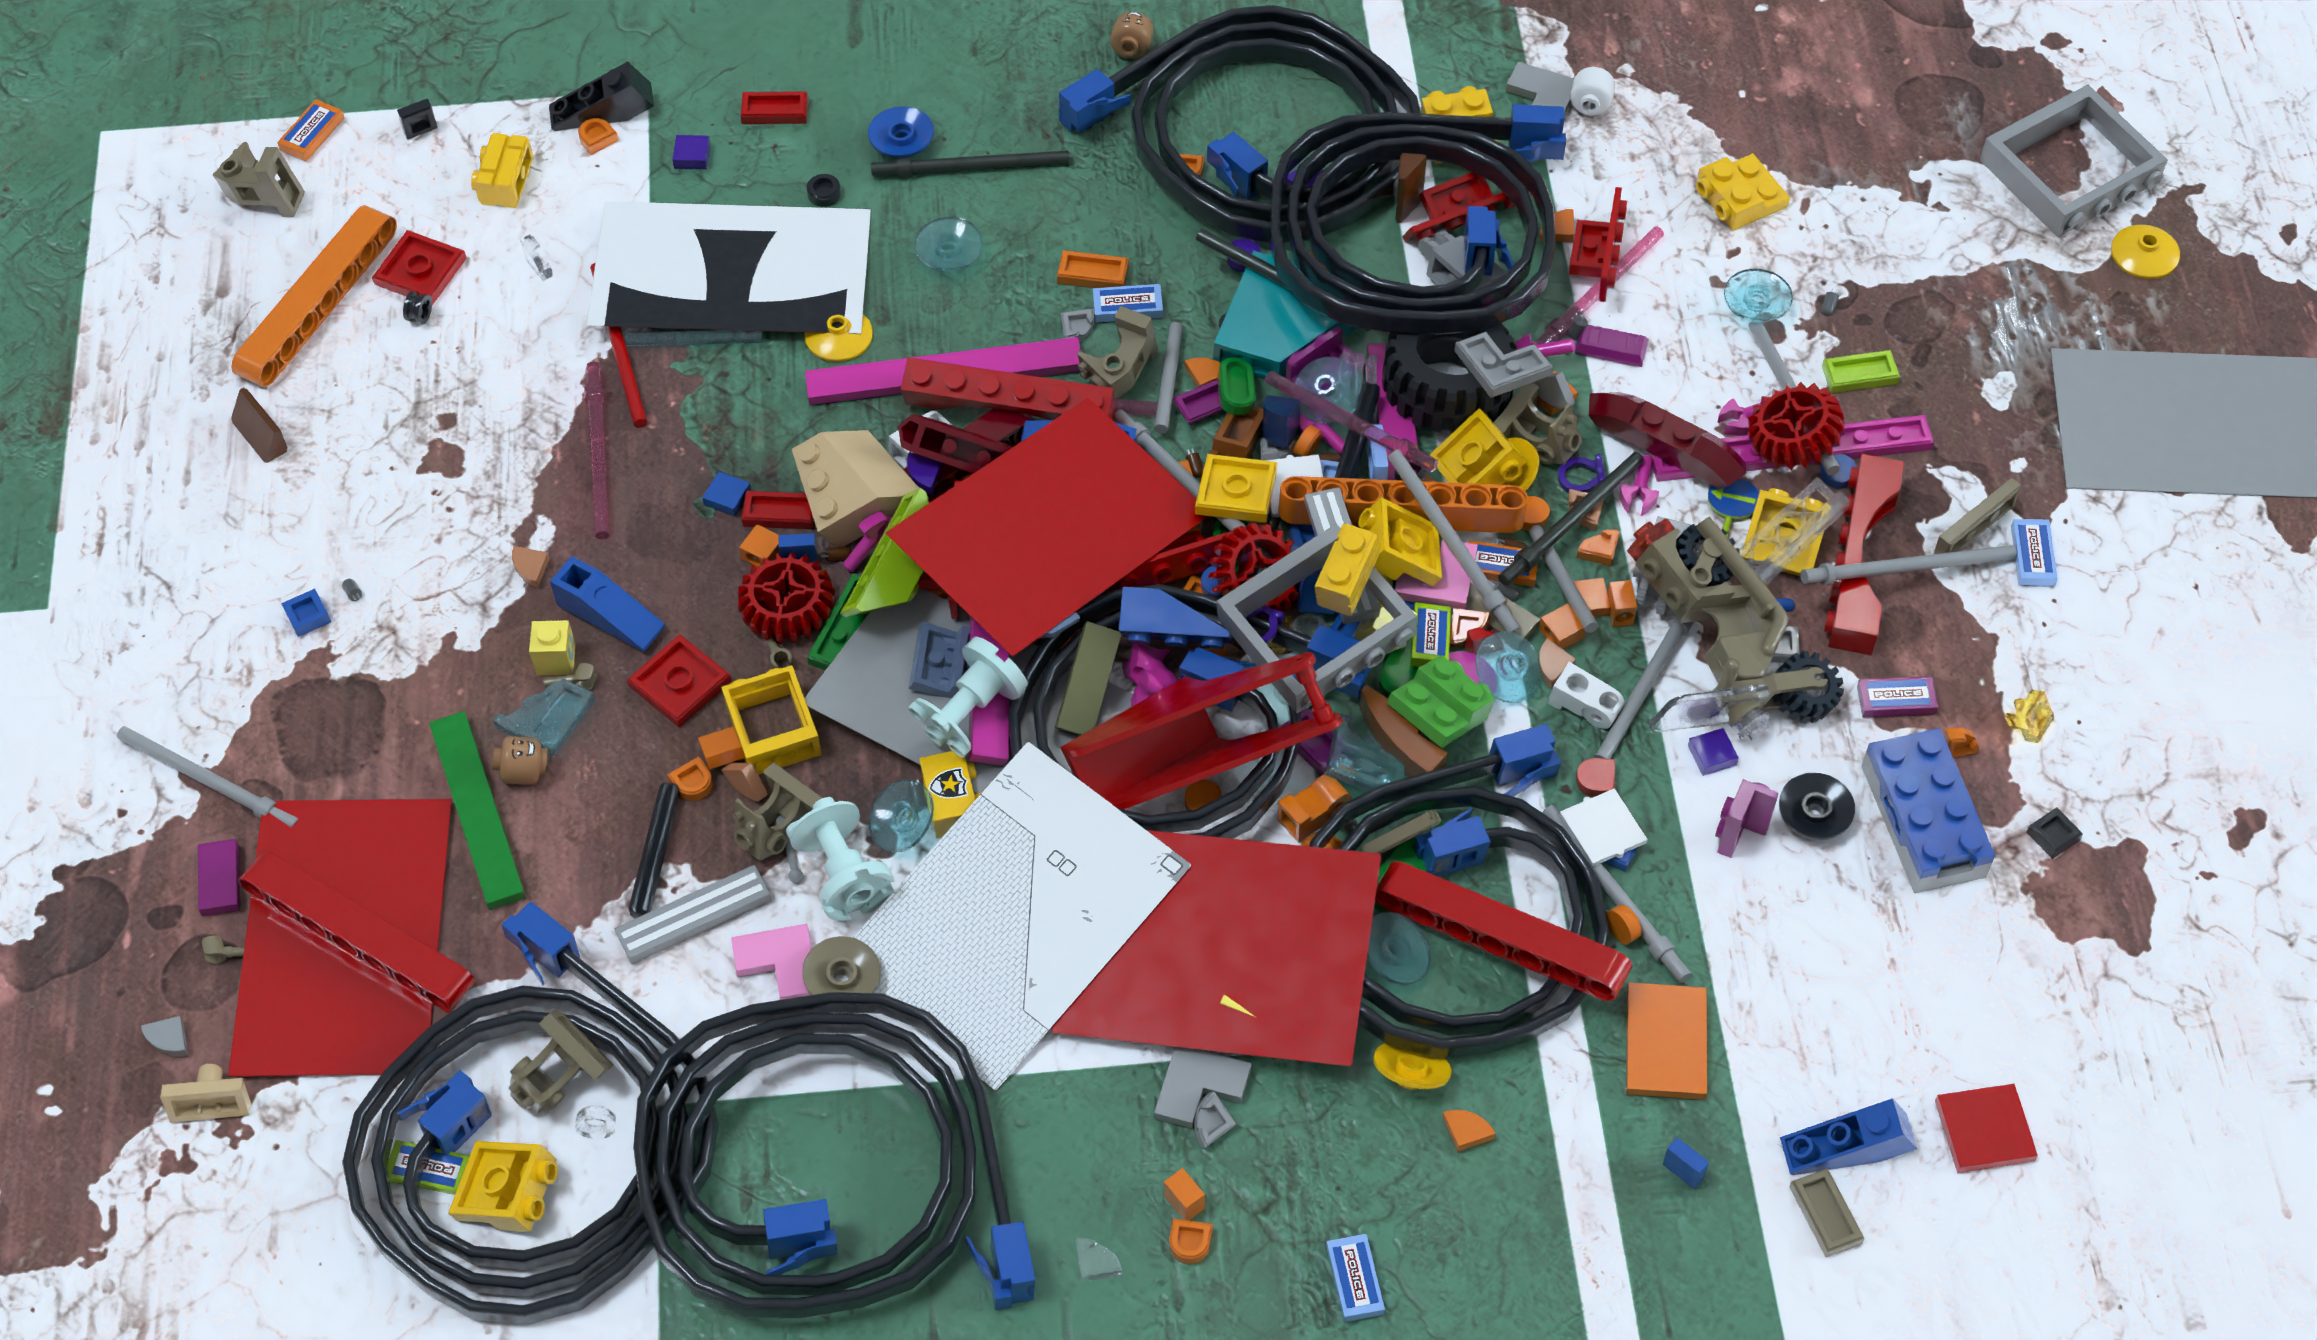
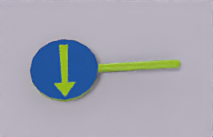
M1739 478L1728 487L1717 488L1711 485L1708 490V503L1717 514L1725 517L1722 529L1728 532L1725 535L1726 537H1728L1732 519H1743L1753 515L1759 496L1758 489L1752 483L1742 478Z

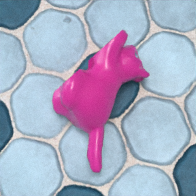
M1132 643L1130 659H1124L1122 662L1124 676L1137 685L1131 698V707L1178 681V678L1163 664L1165 656L1170 652L1169 649L1159 650L1155 647L1144 646V644Z

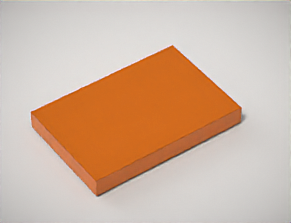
M1628 982L1626 1095L1706 1100L1707 988Z

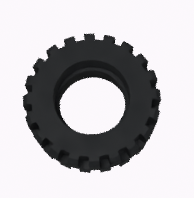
M1502 323L1484 331L1442 335L1390 333L1386 343L1382 372L1383 390L1387 392L1386 398L1391 406L1397 405L1396 411L1403 418L1410 416L1414 425L1423 428V426L1430 427L1431 432L1441 433V430H1446L1452 434L1479 408L1494 422L1508 406L1509 401H1511L1513 390L1490 398L1472 373L1461 375L1446 374L1432 369L1428 364L1452 362L1466 367L1455 353L1456 342L1487 332L1504 355L1517 350L1514 338L1509 335V331Z

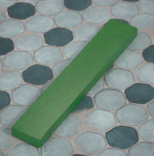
M465 711L429 722L488 909L491 910L526 898Z

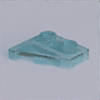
M561 679L548 686L544 692L534 694L523 700V707L505 717L502 713L495 716L493 723L496 729L511 736L537 738L541 742V748H547V753L555 756L593 705L595 698L592 692L565 679Z
M1342 713L1343 723L1334 729L1325 775L1367 792L1382 784L1402 779L1405 766L1392 754L1385 752L1373 737L1368 735L1364 739L1349 726L1352 719Z

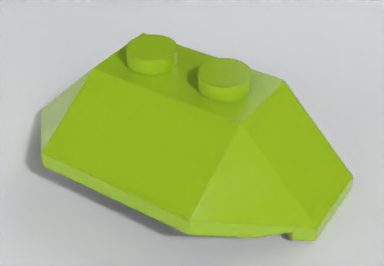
M919 488L904 494L885 532L929 504L927 494L923 489ZM885 532L848 601L840 612L844 617L890 608L904 602L908 603L914 598L919 589L917 582L925 571Z

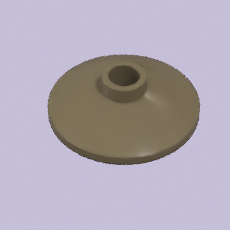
M846 936L828 938L815 945L807 954L803 963V982L810 995L828 992L874 993L880 980L879 960L875 952L867 944L856 938ZM843 974L846 975L849 979L847 981L840 982L836 981L834 978L837 975Z

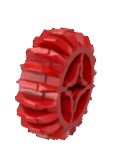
M1802 382L1794 388H1791L1786 383V387L1782 391H1777L1773 388L1772 396H1761V405L1753 406V415L1748 417V436L1755 453L1761 456L1766 464L1773 462L1777 469L1786 464L1791 471L1797 464H1801L1806 469L1810 461L1814 460L1820 464L1821 455L1831 456L1832 447L1840 446V436L1844 435L1845 417L1843 410L1840 408L1839 401L1835 395L1831 396L1827 388L1819 389L1815 383L1807 388Z
M1256 523L1248 524L1246 528L1243 526L1234 528L1233 534L1227 533L1222 537L1223 544L1220 543L1214 547L1213 550L1219 557H1213L1208 562L1216 568V571L1209 573L1208 578L1212 580L1217 579L1218 583L1211 592H1221L1225 596L1253 578L1254 576L1247 578V575L1253 573L1255 568L1266 567L1267 569L1290 554V548L1294 541L1289 539L1283 542L1284 531L1277 530L1272 533L1271 525L1267 524L1262 525L1260 528ZM1260 548L1264 549L1272 559L1266 558ZM1237 558L1239 562V570L1235 574V562ZM1301 581L1266 603L1265 606L1282 612L1288 611L1292 607L1290 601L1297 600L1300 596L1295 588L1300 585ZM1257 614L1258 616H1261V617L1267 619V617H1265V616H1263V615H1261V614Z
M777 552L773 561L763 557L761 567L751 564V574L743 575L742 585L738 586L737 605L743 622L746 626H750L754 635L762 633L766 641L775 636L780 645L785 638H791L796 644L798 636L804 635L810 639L811 629L822 630V621H827L830 618V610H833L835 606L834 584L831 583L829 573H827V570H822L818 561L810 563V559L806 554L798 560L793 552L790 553L788 558H782Z

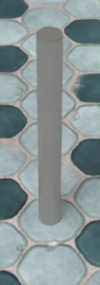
M1173 322L1169 327L1154 430L1160 434L1166 433L1169 426L1183 333V325L1179 322Z
M1534 525L1528 531L1533 542L1537 541L1545 533L1540 525ZM1551 546L1541 556L1587 633H1592L1597 630L1599 625L1554 547Z

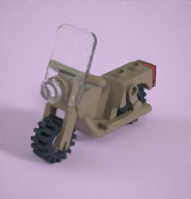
M1710 516L1699 522L1697 526L1695 524L1690 525L1677 539L1676 537L1681 531L1678 528L1675 529L1667 518L1655 525L1650 521L1640 527L1633 534L1636 540L1627 549V552L1677 618L1681 620L1679 623L1711 620L1714 618L1718 625L1717 639L1705 654V660L1718 685L1712 691L1683 694L1669 700L1649 721L1648 724L1651 732L1661 733L1729 724L1731 728L1736 727L1739 731L1737 736L1741 740L1748 736L1753 741L1769 728L1765 722L1769 720L1770 716L1767 712L1763 714L1761 711L1779 709L1783 713L1787 709L1790 711L1788 718L1794 721L1800 716L1799 723L1806 724L1809 720L1811 723H1815L1819 719L1822 720L1841 701L1840 697L1844 694V689L1839 688L1844 683L1843 678L1835 677L1840 671L1836 666L1832 669L1828 667L1831 661L1827 657L1820 661L1819 653L1814 652L1810 657L1809 651H1802L1800 654L1795 653L1776 670L1775 674L1762 678L1788 625V614L1740 555L1739 548L1735 549L1733 546L1736 543L1733 538L1727 539L1725 535L1728 532L1724 529L1720 530ZM1734 575L1741 585L1731 586L1728 580Z

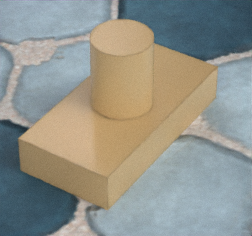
M204 1064L199 1068L197 1082L162 1085L160 1098L169 1122L249 1116L251 1101L243 1078L222 1079L223 1070L221 1067L215 1064Z

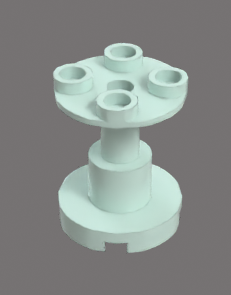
M976 636L962 648L963 657L970 668L956 682L959 691L941 710L921 698L915 699L907 707L914 718L928 727L925 730V734L933 743L940 747L946 743L955 754L962 758L971 750V743L957 725L975 706L984 708L997 693L1015 700L1021 696L1028 685L1025 676L1010 658L1004 662L995 655L999 650L996 646Z
M832 797L822 798L815 802L812 811L791 823L787 827L786 833L791 846L797 851L811 852L824 850L828 858L824 868L830 880L821 890L819 895L820 904L828 918L844 921L851 919L850 912L860 909L864 915L882 905L892 894L894 889L891 882H895V879L887 864L880 861L864 862L858 850L848 848L844 838L857 826L860 819L858 807L848 801L835 802Z

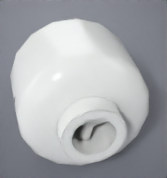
M1588 67L1579 71L1574 78L1570 100L1572 106L1578 112L1589 116L1601 115L1606 112L1612 104L1615 91L1613 76L1608 71L1598 67Z

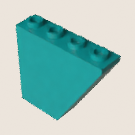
M1253 250L1252 255L1275 266L1272 254H1264ZM1246 267L1215 339L1213 360L1221 363L1227 358H1241L1252 366L1254 376L1278 383L1286 378V366L1290 356L1294 352L1302 351L1314 343L1320 334L1328 333L1338 326L1343 330L1344 338L1359 327L1340 324L1303 305L1291 290Z

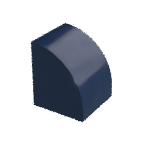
M1267 395L1263 400V437L1267 442L1275 446L1288 448L1300 432V400Z

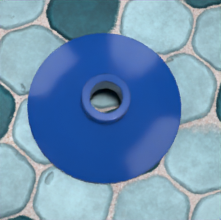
M905 106L893 107L882 111L874 117L868 128V137L873 148L883 155L895 158L909 157L920 153L928 147L934 136V127L929 116L919 109Z

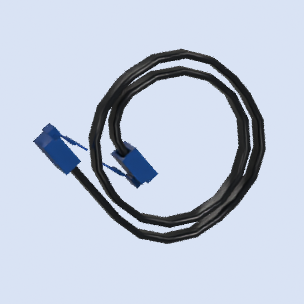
M1163 584L1136 587L1160 589L1225 628L1218 620L1216 601L1219 599L1213 596ZM1122 589L1112 590L1091 600L1076 611L1080 617L1079 622L1051 638H1045L1039 644L1022 672L1028 685L1019 698L1012 700L1008 712L1012 759L1023 748L1020 723L1032 689L1046 667L1033 705L1037 748L1058 763L1048 747L1045 716L1057 681L1073 664L1082 630L1076 633L1049 664L1048 662L1079 628L1084 626L1085 622H1093L1121 609ZM1120 611L1095 624L1119 631ZM1255 615L1246 619L1260 637L1264 636L1270 629L1269 620ZM1278 624L1276 636L1271 642L1299 654L1313 652L1316 662L1312 666L1316 671L1360 641L1322 625L1318 626L1313 637H1309ZM1234 639V644L1232 645L1245 652L1243 648L1238 644V642ZM1197 647L1196 650L1192 649L1191 652L1187 653L1180 665V679L1186 676L1205 681L1253 668L1257 665L1255 663L1231 660V657H1221ZM1366 667L1357 673L1354 679L1345 687H1336L1333 690L1359 699L1361 689L1365 686V679L1371 668ZM1257 689L1215 704V706L1232 712L1240 700L1255 710L1265 725L1266 730L1278 728L1275 711L1263 693ZM1286 701L1289 723L1293 724L1302 721L1301 713H1296ZM1301 742L1285 748L1280 766L1272 780L1244 812L1205 832L1190 835L1234 839L1251 830L1283 793L1290 780ZM1279 751L1264 756L1235 790L1196 810L1146 815L1125 809H1117L1145 830L1170 833L1199 830L1242 808L1273 773Z
M1548 724L1494 738L1489 755L1382 784L1340 805L1310 841V847L1324 848L1345 823L1390 802L1393 803L1365 816L1338 849L1356 851L1369 834L1407 815L1425 810L1474 807L1515 818L1537 834L1512 827L1485 829L1480 816L1470 818L1473 811L1470 808L1454 819L1448 820L1443 826L1430 829L1429 833L1415 836L1412 847L1417 858H1422L1427 872L1437 877L1483 864L1488 848L1507 847L1530 854L1545 864L1561 885L1569 921V931L1581 935L1585 917L1576 878L1578 879L1586 897L1595 937L1594 941L1605 946L1607 945L1610 928L1600 884L1592 866L1563 826L1523 799L1514 797L1522 791L1524 792L1532 784L1557 776L1561 762L1556 751L1553 750L1556 741ZM1493 774L1497 786L1520 780L1516 787L1504 794L1474 786L1440 789ZM1365 973L1362 997L1400 1023L1448 1036L1496 1032L1482 1035L1438 1038L1397 1027L1362 1002L1360 1004L1358 1024L1387 1045L1435 1058L1487 1054L1525 1043L1567 1021L1588 994L1574 989L1564 1003L1526 1023L1504 1029L1542 1009L1562 983L1548 978L1539 991L1501 1011L1452 1016L1407 1004Z

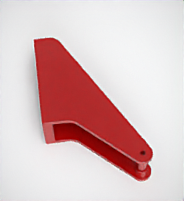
M1306 652L1205 681L1185 676L1060 748L1073 776L1116 808L1127 809L1334 730L1343 723V719L1340 713H1333L1329 702H1325L1315 679L1317 675L1312 666L1316 662V658L1313 652ZM1293 674L1296 675L1299 684H1303L1313 706L1311 711L1315 718L1232 740L1218 737L1205 709Z

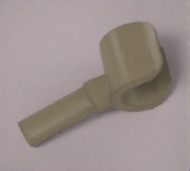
M773 636L766 641L771 653V669L778 668L776 662L779 660H786L789 666H793L791 653L785 648L778 647Z
M580 663L575 675L544 678V686L573 685L575 688L586 692L593 688L598 674L592 673L594 670L593 665Z
M213 935L202 939L205 960L211 965L221 964L226 958L243 957L244 947H224L223 939L220 936Z

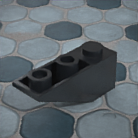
M627 61L549 104L551 129L553 131L579 128L583 122L592 118H600L608 123L628 121L654 107L651 82Z

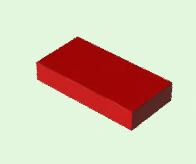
M807 91L742 92L740 115L742 124H807Z
M746 491L742 514L743 527L760 525L764 528L814 530L815 521L806 493Z

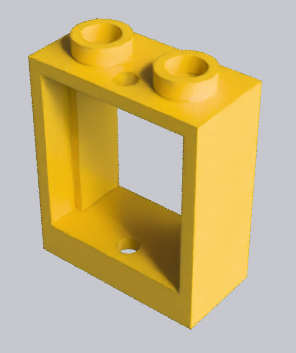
M792 665L784 668H774L765 674L749 679H738L729 685L721 687L731 723L742 747L745 763L753 764L758 775L763 774V771L773 762L782 768L822 755L818 734ZM790 695L802 728L750 744L739 710Z

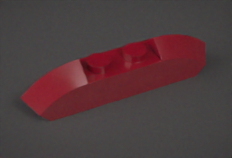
M1622 392L1590 393L1588 416L1596 426L1717 488L1728 487L1747 473L1746 463L1739 454L1712 433L1631 394Z
M911 414L898 426L902 448L971 473L977 472L1014 447L916 414Z

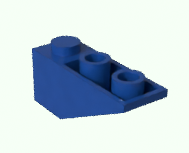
M573 556L568 559L550 580L557 606L642 652L647 650L666 627L665 623L605 574Z
M1123 587L1119 631L1123 637L1128 638V642L1150 644V639L1165 640V644L1169 646L1184 647L1187 646V641L1202 642V647L1210 649H1222L1224 644H1234V638L1228 630L1164 591L1153 588Z
M1893 1098L1780 1137L1791 1175L1818 1172L1826 1168L1831 1170L1882 1162L1918 1149L1908 1115Z

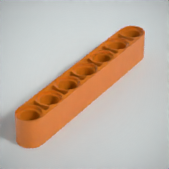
M367 205L360 206L238 349L232 360V372L263 387L272 384L392 240L397 229L395 217Z
M1292 476L1286 478L1280 486L1278 513L1282 520L1291 524L1311 525L1304 503L1305 494L1340 487L1353 526L1359 527L1358 521L1361 513L1366 508H1370L1380 497L1430 521L1409 488L1401 480ZM1421 481L1455 531L1514 533L1523 527L1528 495L1518 486Z

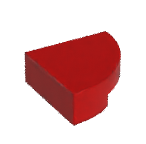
M1477 627L1467 631L1465 652L1474 653L1481 657L1503 648V643L1494 630L1485 631L1483 628Z

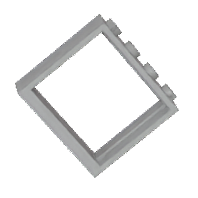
M2089 84L1987 137L1980 156V161L2057 237L2072 229L2078 230L2085 222L2092 218L2102 217L2114 206L2120 203H2128L2138 193L2146 189H2153L2154 185L2163 178V172L2168 161L2164 155ZM2086 118L2136 167L2066 205L2015 154L2078 120Z
M1337 523L1216 601L1218 620L1231 633L1233 638L1257 666L1278 661L1279 658L1248 623L1245 617L1324 566L1341 529ZM1373 567L1365 586L1394 619L1315 671L1317 675L1315 679L1323 697L1336 687L1343 688L1348 685L1355 675L1366 667L1373 668L1377 666L1386 654L1397 647H1405L1407 640L1417 634V615L1375 567ZM1293 675L1272 682L1273 686L1296 713L1311 705L1303 684H1299Z

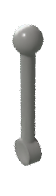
M782 816L777 817L776 825L784 820ZM789 840L785 846L791 869L788 877L791 882L799 883L803 879V872L798 869L794 849Z

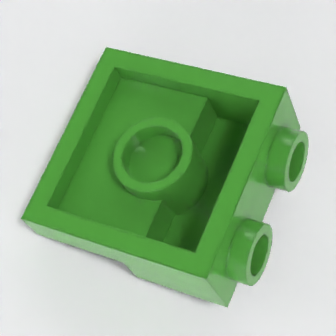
M1440 655L1419 667L1413 680L1391 692L1387 704L1443 748L1486 721L1496 698L1492 696L1490 688L1485 683H1476L1468 677L1460 663L1448 661Z

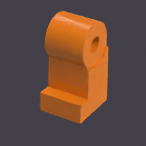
M1324 774L1295 796L1288 794L1279 800L1277 820L1300 843L1320 829L1340 805L1350 801L1351 794L1332 774Z

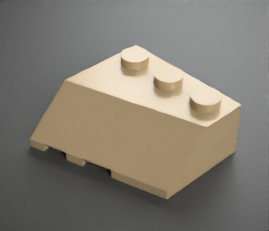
M868 430L820 432L791 449L817 531L836 547H844L864 536L858 524L870 515L881 511L886 518L888 515L893 517L904 494L919 489L912 478L898 465L889 452Z

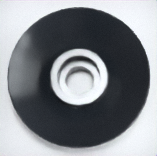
M1804 773L1792 778L1785 784L1779 797V812L1785 824L1796 834L1812 840H1828L1838 837L1849 828L1855 815V802L1849 789L1838 779L1822 773ZM1810 810H1816V811H1818L1821 815H1815V814H1812V813L1809 812V811H1810Z

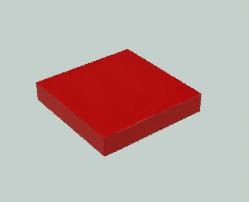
M407 230L372 276L374 285L406 297L411 291L418 292L420 296L428 294L432 298L433 305L467 257L464 250Z
M681 634L676 636L627 679L628 686L677 727L683 725L722 690L721 687L728 685L732 681L731 675Z
M2015 1083L1937 1095L1935 1099L1936 1107L1957 1173L2036 1161L2038 1154Z

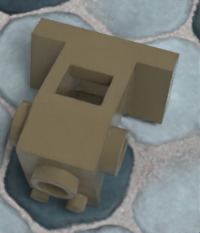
M243 142L237 149L233 150L232 154L212 174L227 198L240 205L276 206L282 217H294L305 194L304 189L278 147H265L258 161L249 149L248 143ZM276 174H278L280 180L278 181L275 179Z
M1123 306L1119 307L1114 317L1121 343L1118 350L1103 358L1094 357L1081 351L1077 353L1080 363L1078 368L1082 371L1080 376L1084 380L1089 378L1091 385L1113 388L1115 400L1133 388L1147 360L1153 361L1158 352L1152 317ZM1111 363L1119 364L1115 368L1108 367Z
M1533 383L1524 385L1494 424L1506 438H1522L1530 442L1536 448L1541 462L1565 465L1582 443L1576 423L1577 416H1574L1571 404L1567 403L1563 412L1557 419L1548 417L1537 409L1539 386ZM1538 431L1548 437L1539 438L1533 435V433Z
M774 762L763 771L772 791L767 802L758 810L752 811L737 798L735 800V813L732 815L735 821V843L759 861L782 852L789 841L786 833L787 827L812 811L815 802L822 799L821 796ZM782 816L784 818L778 825L769 827L777 817Z
M559 1009L550 1012L539 1023L552 1037L549 1044L533 1060L526 1056L510 1071L512 1075L508 1087L511 1091L510 1096L525 1111L532 1108L538 1113L545 1108L550 1112L566 1096L561 1090L582 1069L593 1080L603 1077L614 1066ZM554 1053L570 1067L555 1083L540 1068Z

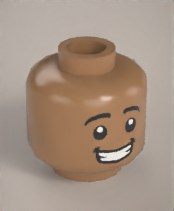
M1127 11L1121 14L1115 20L1110 35V44L1114 52L1128 60H1136L1144 56L1149 51L1154 36V27L1151 20L1143 13L1137 11Z
M507 736L502 741L501 748L493 749L492 770H499V777L503 783L534 785L539 777H545L547 748H541V742L537 738Z

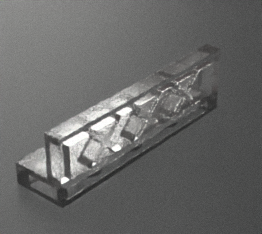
M1817 477L1739 549L1740 555L1744 558L1749 553V561L1746 562L1766 586L1848 510L1850 500L1840 490L1834 494ZM1817 490L1828 500L1817 512H1806V499L1814 491ZM1801 505V512H1793ZM1785 518H1801V527L1791 536H1780V523ZM1775 529V536H1767ZM1760 542L1775 543V551L1764 561H1753L1754 547Z

